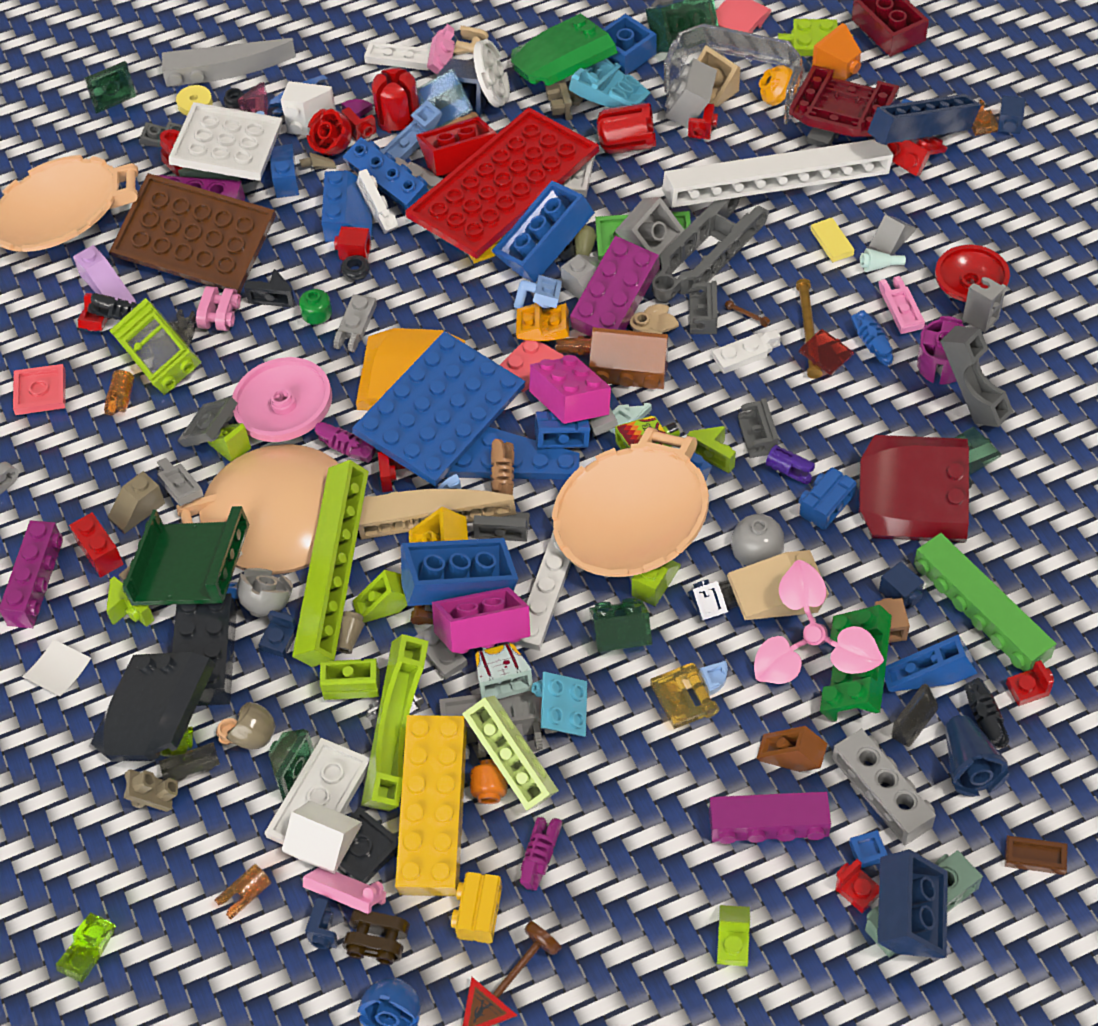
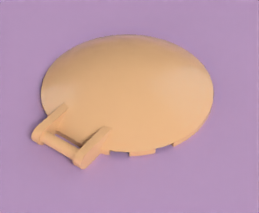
M74 155L51 160L27 171L29 173L27 177L19 182L15 179L2 191L4 195L0 199V247L18 252L37 251L62 244L77 237L94 225L108 210L133 203L137 200L138 192L135 186L138 167L135 164L129 163L113 168L112 165H108L104 159L92 156L90 159H83L81 155ZM126 181V188L119 190V183Z
M648 427L638 444H631V448L618 451L615 448L595 456L596 460L585 468L583 466L579 467L561 488L552 512L554 537L563 554L579 568L593 574L609 577H626L646 573L668 563L681 554L700 532L709 506V493L704 476L699 467L697 468L690 461L697 447V439L691 436L683 438L658 432L655 428ZM655 442L662 443V444H667V445H671V446H675V447H680V449L673 448V447H668V446H664V445H660V444H655Z
M279 444L258 448L239 456L227 464L209 484L204 497L198 498L189 504L177 505V514L181 517L182 523H193L191 516L197 514L200 515L201 523L227 522L232 506H242L250 525L241 549L243 554L238 558L236 568L243 571L245 568L268 569L272 571V575L295 572L310 566L328 468L339 463L319 450L302 445Z

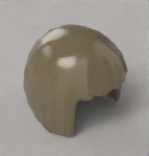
M247 702L241 707L238 714V722L226 738L242 748L250 750L259 749L270 742L275 732V721L265 707L257 703Z

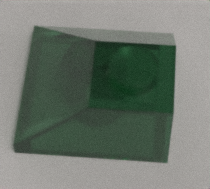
M126 61L84 78L96 114L136 97Z
M305 729L283 732L278 741L275 740L269 749V759L283 801L314 751L309 732Z

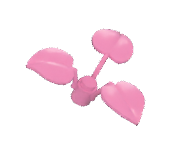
M802 560L795 561L783 576L779 585V595L782 602L790 609L799 610L804 607L810 624L804 628V639L793 644L791 647L782 636L769 638L760 646L754 662L756 679L759 682L776 684L794 680L800 673L802 666L801 658L794 650L807 643L810 645H822L827 642L836 647L831 653V662L837 669L845 673H863L881 665L884 662V658L879 651L875 639L867 630L854 626L846 628L839 633L838 642L828 637V631L824 625L816 623L809 606L818 607L824 603L827 592L826 585L817 570Z

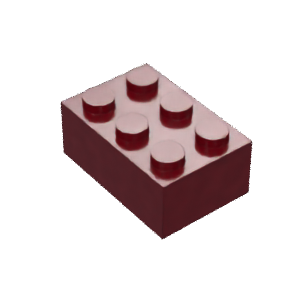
M908 0L853 1L851 20L888 56H894L926 41L929 20Z

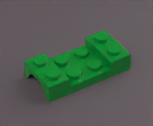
M881 605L833 616L830 639L838 642V635L842 630L852 626L861 627L867 630L875 639L884 662L870 671L856 674L842 672L833 665L830 686L823 687L820 712L831 722L837 721L838 712L855 708L875 714L881 711L892 615Z

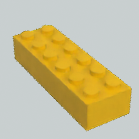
M407 715L395 883L399 895L456 896L460 874L467 724L464 716Z

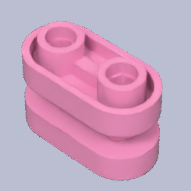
M206 286L197 309V327L210 329L212 322L215 323L216 329L221 331H228L230 327H233L235 310L239 309L241 304V296L237 294V290L225 288L222 295H219L217 287Z

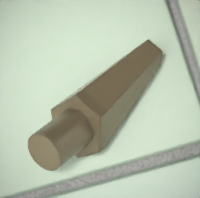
M309 153L310 157L299 160L301 168L313 166L314 170L337 169L332 159L314 153Z

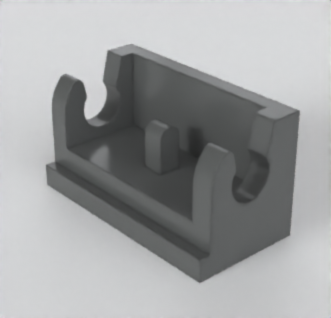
M712 281V283L692 284L693 290L700 289L703 291L689 293L690 334H717V281Z
M765 398L761 399V401L743 404L741 406L742 411H751L738 414L737 419L749 458L767 456L773 446L778 445L779 438Z

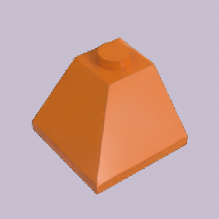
M841 23L814 45L812 65L834 70L833 78L847 80L851 75L859 71L861 67V50L846 24Z

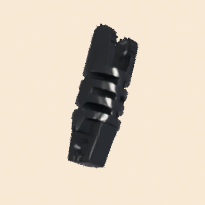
M94 293L91 296V304L89 303L88 311L98 316L122 320L138 304L135 302L129 303L128 300L124 301L120 298L115 300V297Z
M980 678L973 679L966 683L964 687L969 706L978 726L995 746L1006 747L1009 743V735L1003 724L1004 719L998 705L983 680Z

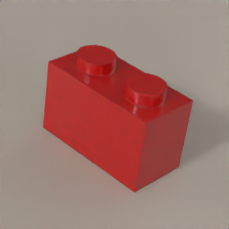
M93 512L69 525L77 544L100 578L124 565L116 545Z

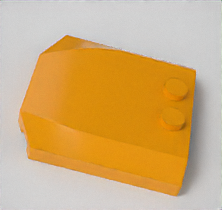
M392 328L368 336L356 400L357 410L369 411L444 331ZM454 336V337L457 338L458 340H460V341H462L463 343H465V340H463V339H461V338H459V337Z

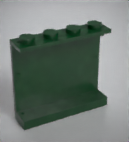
M232 506L227 522L163 524L157 509L152 510L151 516L146 522L142 539L138 542L135 557L131 560L128 575L123 581V592L126 593L131 605L223 603L250 525L243 507Z

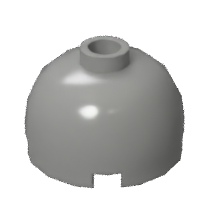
M753 514L745 517L737 523L732 533L731 547L733 554L740 563L746 566L782 554L784 552V533L781 526L772 517L764 514Z
M245 569L244 575L240 574L237 585L240 603L255 617H265L272 610L280 612L286 606L293 589V584L287 577L280 574V578L271 576L272 571L268 569Z

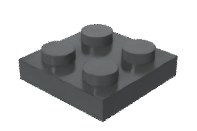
M232 397L203 404L177 441L183 447L197 446L204 442L214 441L221 434L220 429L224 423L233 417V410L238 403Z

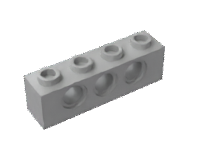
M861 728L834 746L832 760L904 846L933 827L936 817L933 806L918 795L911 780L904 778L900 774L896 763L892 758L886 757L882 753L873 736H868ZM862 761H868V762H871L873 765H872V766H866V765L862 764L861 762H862ZM885 782L890 784L891 787L885 788L879 783ZM905 804L910 809L904 810L899 808L898 805Z

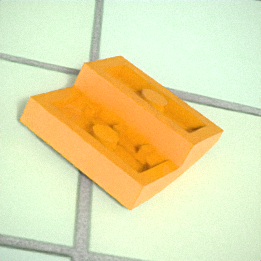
M537 303L518 308L516 318L517 338L529 341H550L569 337V310L566 303L558 305L556 308L551 307L544 310Z

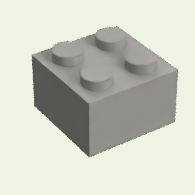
M695 58L692 59L688 66L684 65L680 71L679 78L674 79L669 87L671 94L665 103V107H667L665 117L688 128L689 118H697L710 102L717 70Z

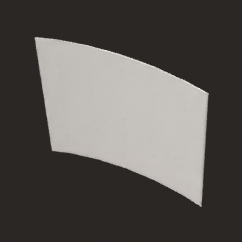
M53 639L39 660L22 677L61 696L82 673L91 658Z

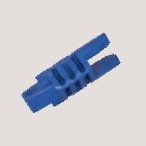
M864 310L852 315L853 326L870 353H873L884 366L892 364L894 358L892 354L893 348L890 346L888 337L876 321Z

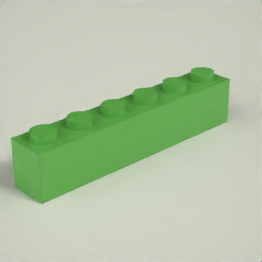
M942 533L917 549L914 565L918 572L926 575L933 582L935 588L940 593H944L952 601L954 607L971 620L976 629L982 630L990 638L992 644L997 649H1001L1010 658L1016 668L1026 672L1033 669L1036 661L1041 660L1044 664L1052 658L1057 643Z

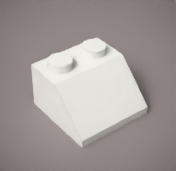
M288 81L281 98L287 133L309 135L310 128H308V124L315 113L321 109L328 110L331 108L336 110L333 91L330 86Z

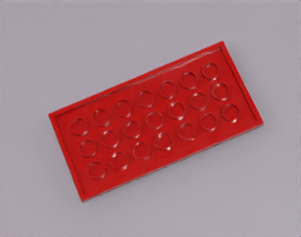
M528 107L405 211L406 218L477 259L512 229L551 181L562 185L599 153V145Z

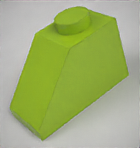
M671 560L654 570L633 575L632 596L656 607L681 567V564Z
M384 570L352 600L356 613L364 617L363 623L400 613L407 606L402 588L401 573Z

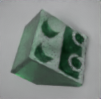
M626 598L622 600V603L612 605L611 602H599L595 604V607L589 608L595 646L598 652L652 645L649 612L642 600Z

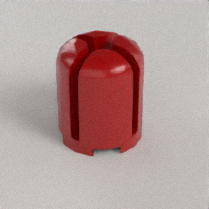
M400 67L387 68L382 70L381 74L379 73L374 77L371 88L378 126L383 131L391 133V130H404L413 121L411 114L419 108L415 77Z
M639 103L606 108L599 113L597 117V133L600 146L605 153L612 155L656 147L651 104Z

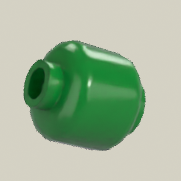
M311 289L303 293L299 298L301 316L308 324L320 325L331 317V301L325 291Z

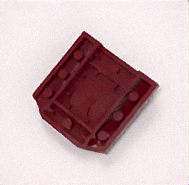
M812 65L790 105L789 115L807 126L851 137L872 136L867 132L877 107L893 105L900 86L877 81L876 88L833 78L834 70Z
M874 435L860 460L859 514L862 520L865 521L871 538L930 541L942 533L950 542L967 541L969 526L968 439Z

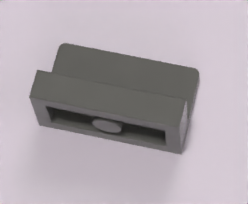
M516 512L514 515L502 517L474 515L473 529L475 539L504 538L506 541L527 542L530 514Z

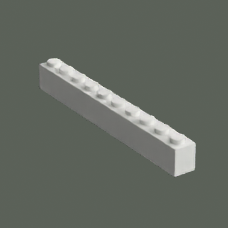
M873 139L664 171L662 191L671 208L877 176L889 174L893 154L887 145L880 144Z

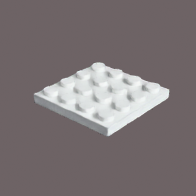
M193 102L169 155V164L261 181L282 127V118Z

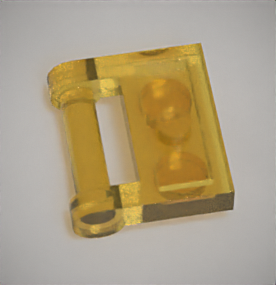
M695 663L684 665L650 679V685L673 729L704 717H713L720 711L717 703L711 700L699 678V670ZM683 679L689 680L701 703L700 706H695L682 682Z

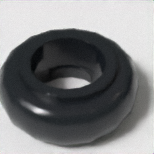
M359 255L347 257L341 264V272L349 280L363 279L370 271L368 260ZM354 266H360L358 269H350Z

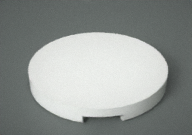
M485 39L475 43V69L487 100L494 107L504 106L510 97L507 72H504L499 60L501 55L498 49L490 40Z

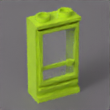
M146 298L109 330L151 383L164 395L175 388L183 378L194 371L201 363L200 359L160 311Z

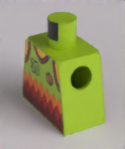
M649 416L615 426V442L621 450L631 448V444L639 443L648 427L674 436H680V431L674 422L662 427L656 417ZM655 442V444L672 447L671 445Z

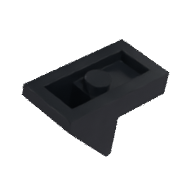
M276 269L273 270L270 282L246 280L244 290L249 304L295 308L292 288Z

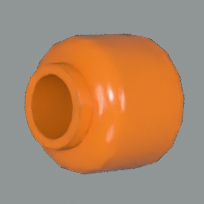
M492 759L482 760L480 765L471 769L470 793L481 804L500 802V798H503L508 791L507 780Z

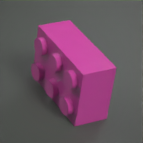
M566 355L560 359H544L539 363L530 364L529 392L563 424L609 415L611 387L576 356Z
M509 587L432 602L434 633L452 653H466L469 649L478 647L491 648L497 643H514L520 641L521 638L531 637L529 606Z

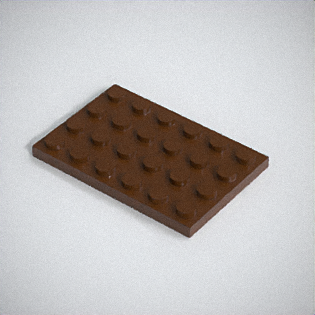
M147 173L139 189L138 198L133 202L109 252L114 257L222 290L225 288L236 289L237 294H240L276 217V212L273 209Z

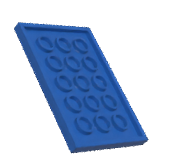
M444 331L352 427V433L425 481L436 486L525 387V381Z

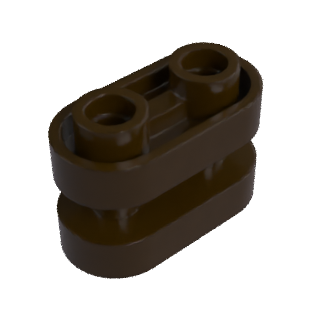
M357 909L353 910L349 925L356 929V932H347L342 945L347 950V955L357 959H363L364 956L376 958V961L386 965H392L393 962L400 961L404 946L397 942V939L407 938L410 923L397 916L373 911L367 914ZM368 933L385 936V938L369 935Z

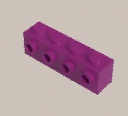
M29 521L0 604V613L7 626L34 628L63 543V536L55 522Z

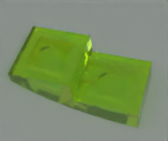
M90 912L73 933L74 942L56 963L57 971L82 983L105 950L116 928L115 924Z

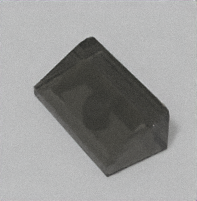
M922 684L893 724L892 738L906 747H910L938 710V704L927 684Z

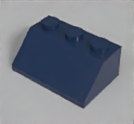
M910 849L880 857L877 943L896 954L939 959L947 958L948 871Z

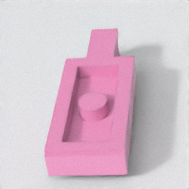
M449 24L438 31L432 38L427 68L435 74H438L453 57L455 43L451 39L454 36V28Z

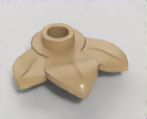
M656 304L649 306L644 312L634 314L630 320V327L633 331L662 334L679 327V322L673 315L668 313L669 306Z

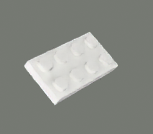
M321 738L266 829V838L283 845L291 813L309 801L344 814L367 774L370 758Z

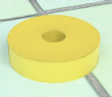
M192 85L182 89L176 96L179 111L187 116L193 102L212 105L213 100L210 91L200 85Z

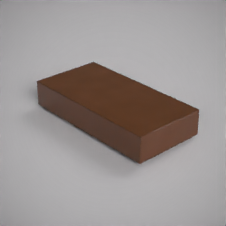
M1007 835L1005 867L1065 875L1067 872L1068 844Z

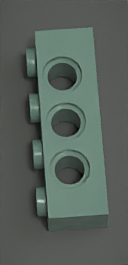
M958 850L950 856L944 854L935 862L936 865L948 871V883L951 887H948L947 913L979 889L983 878L977 869ZM876 906L867 915L865 931L890 958L895 952L877 943L879 907Z

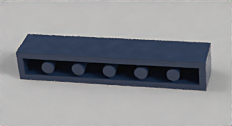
M966 94L877 107L867 133L872 135L876 142L887 145L888 143L903 142L911 139L917 140L923 137L969 130L973 126L981 104Z

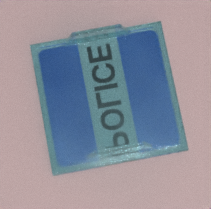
M454 68L417 88L421 98V105L428 100L442 112V116L435 129L443 127L473 110Z

